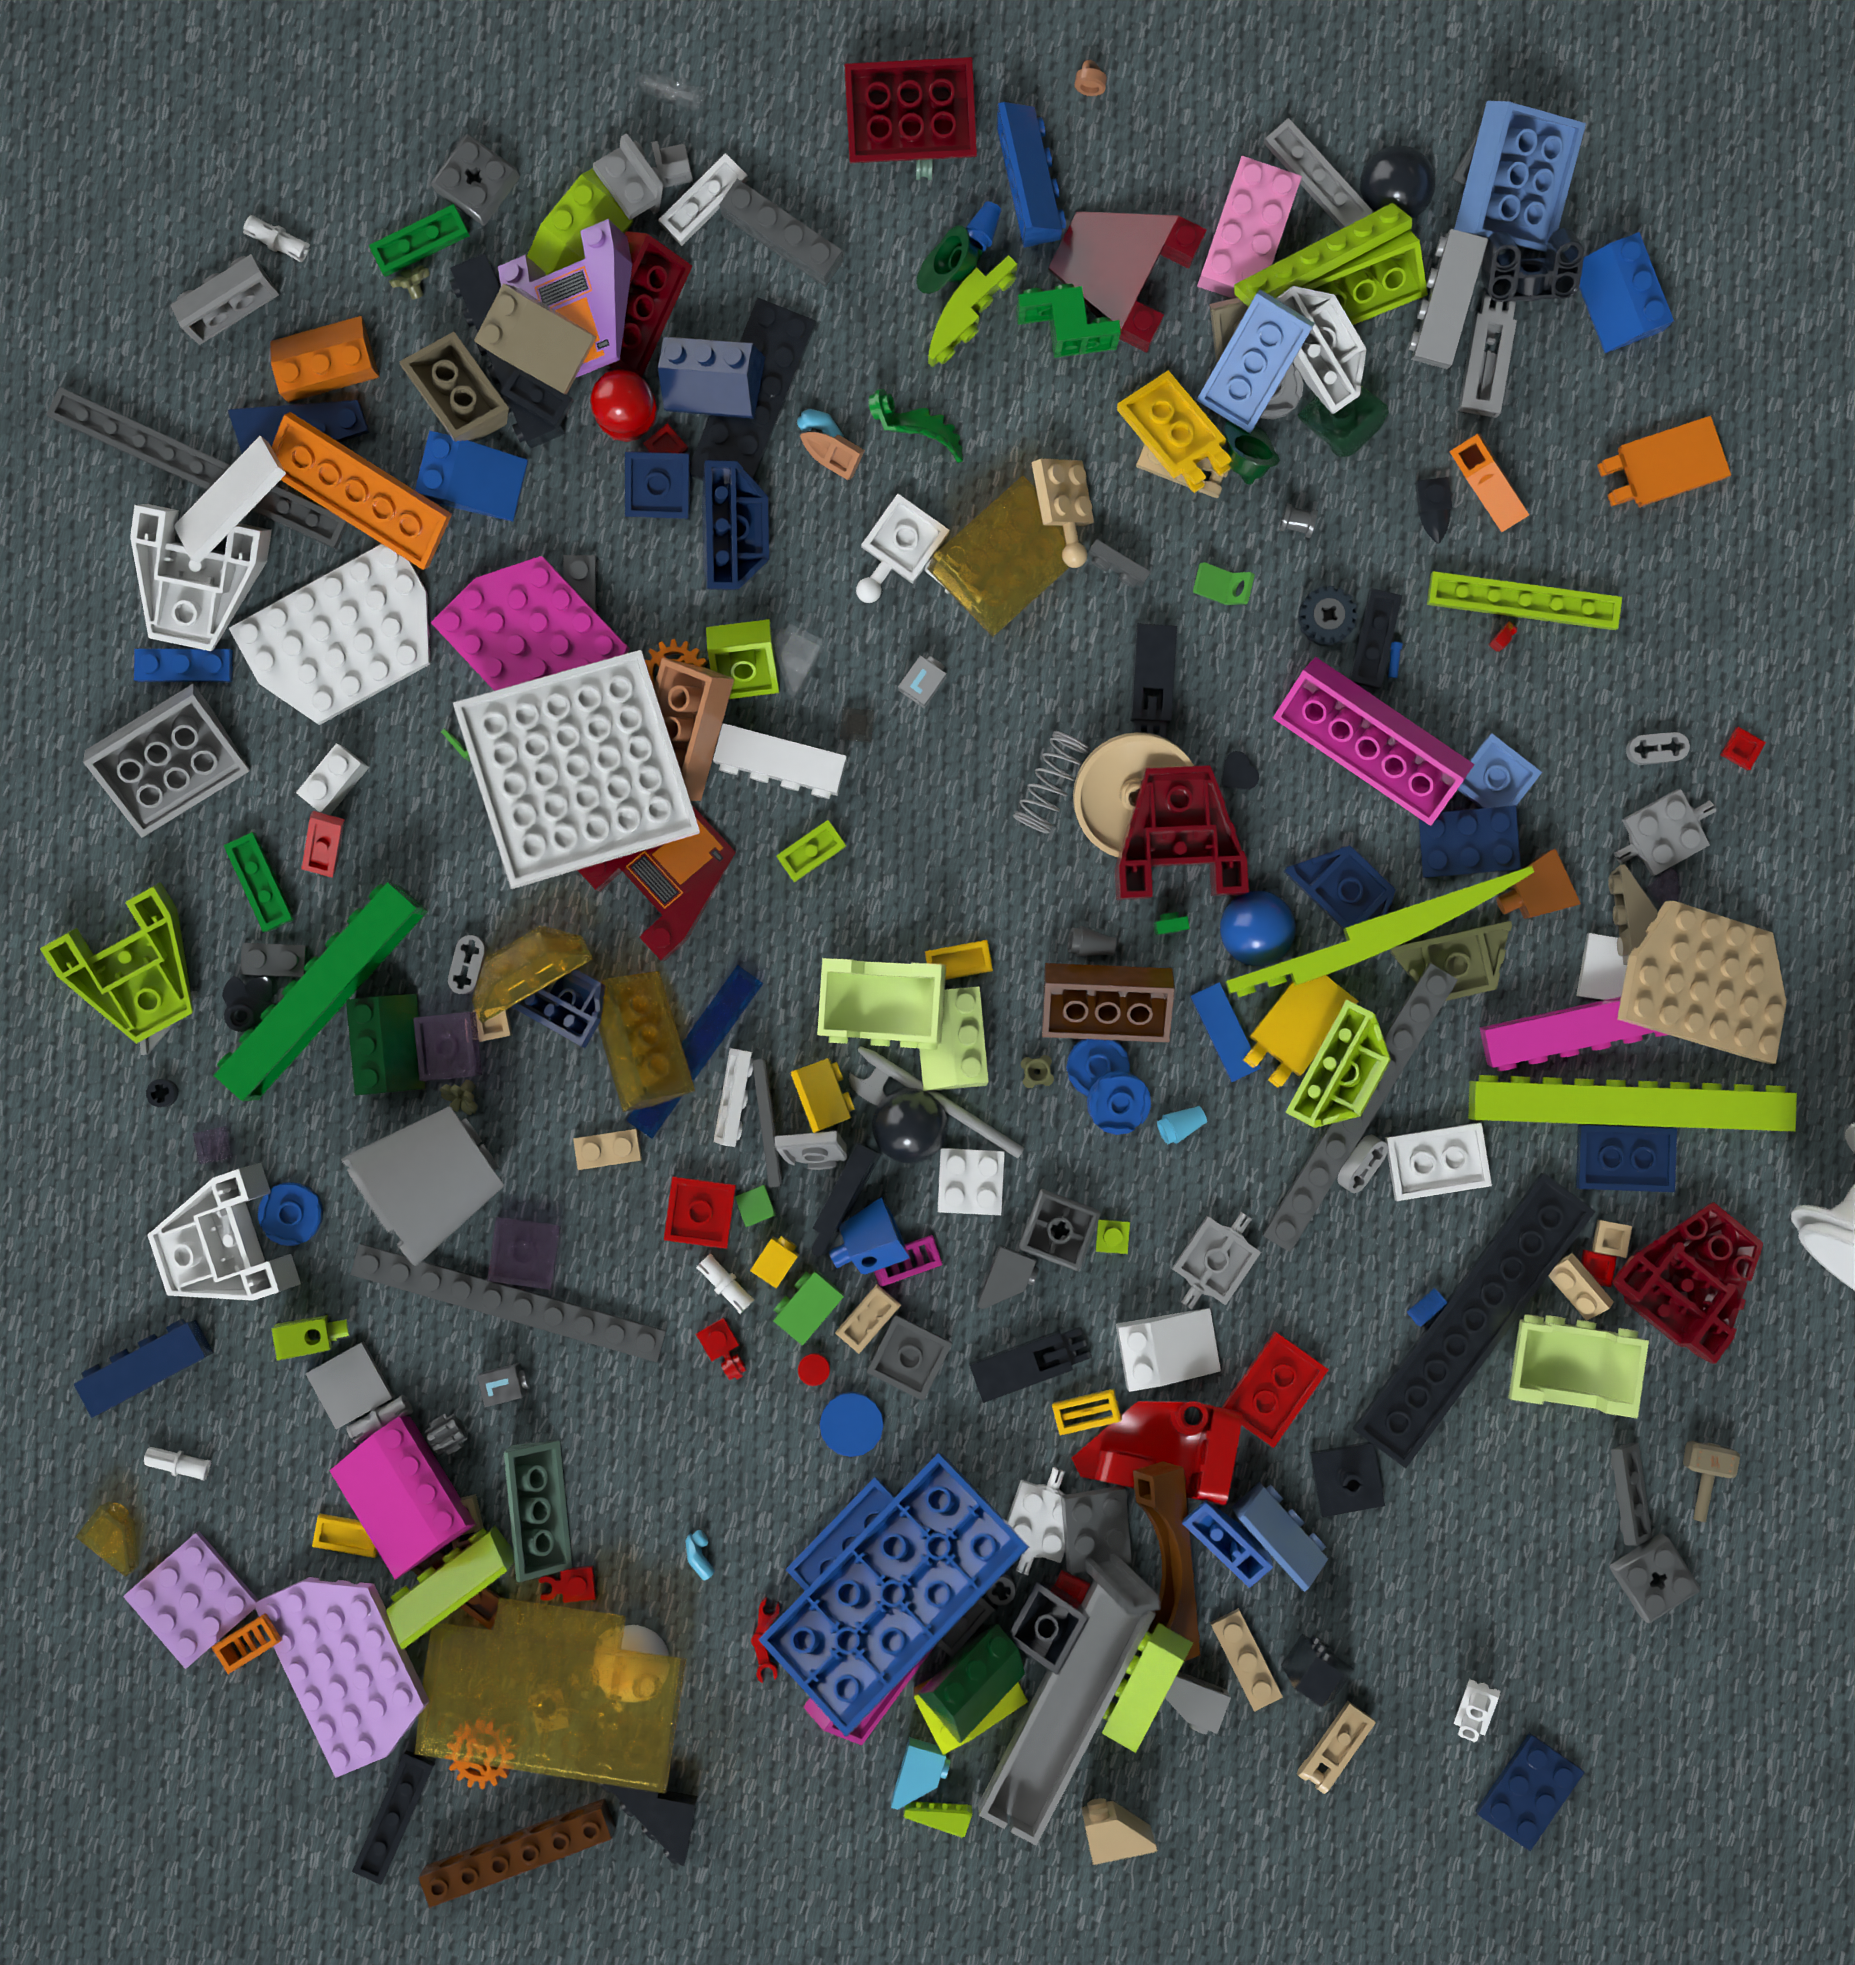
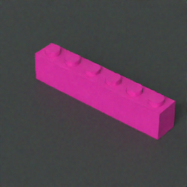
M1621 997L1479 1027L1487 1065L1492 1068L1497 1067V1071L1514 1069L1517 1062L1528 1060L1529 1064L1548 1061L1547 1056L1560 1053V1057L1580 1054L1579 1049L1590 1046L1592 1050L1610 1048V1042L1622 1039L1624 1044L1634 1043L1643 1040L1642 1035L1654 1033L1656 1037L1668 1034L1617 1020Z

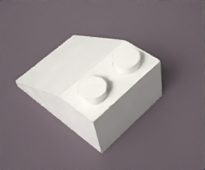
M1210 1308L1116 1324L1125 1382L1129 1392L1160 1387L1221 1371Z

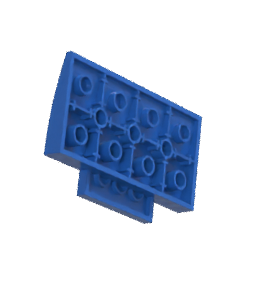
M938 1453L896 1497L878 1478L874 1477L785 1569L805 1592L758 1640L846 1737L1016 1562L1029 1546L944 1454Z

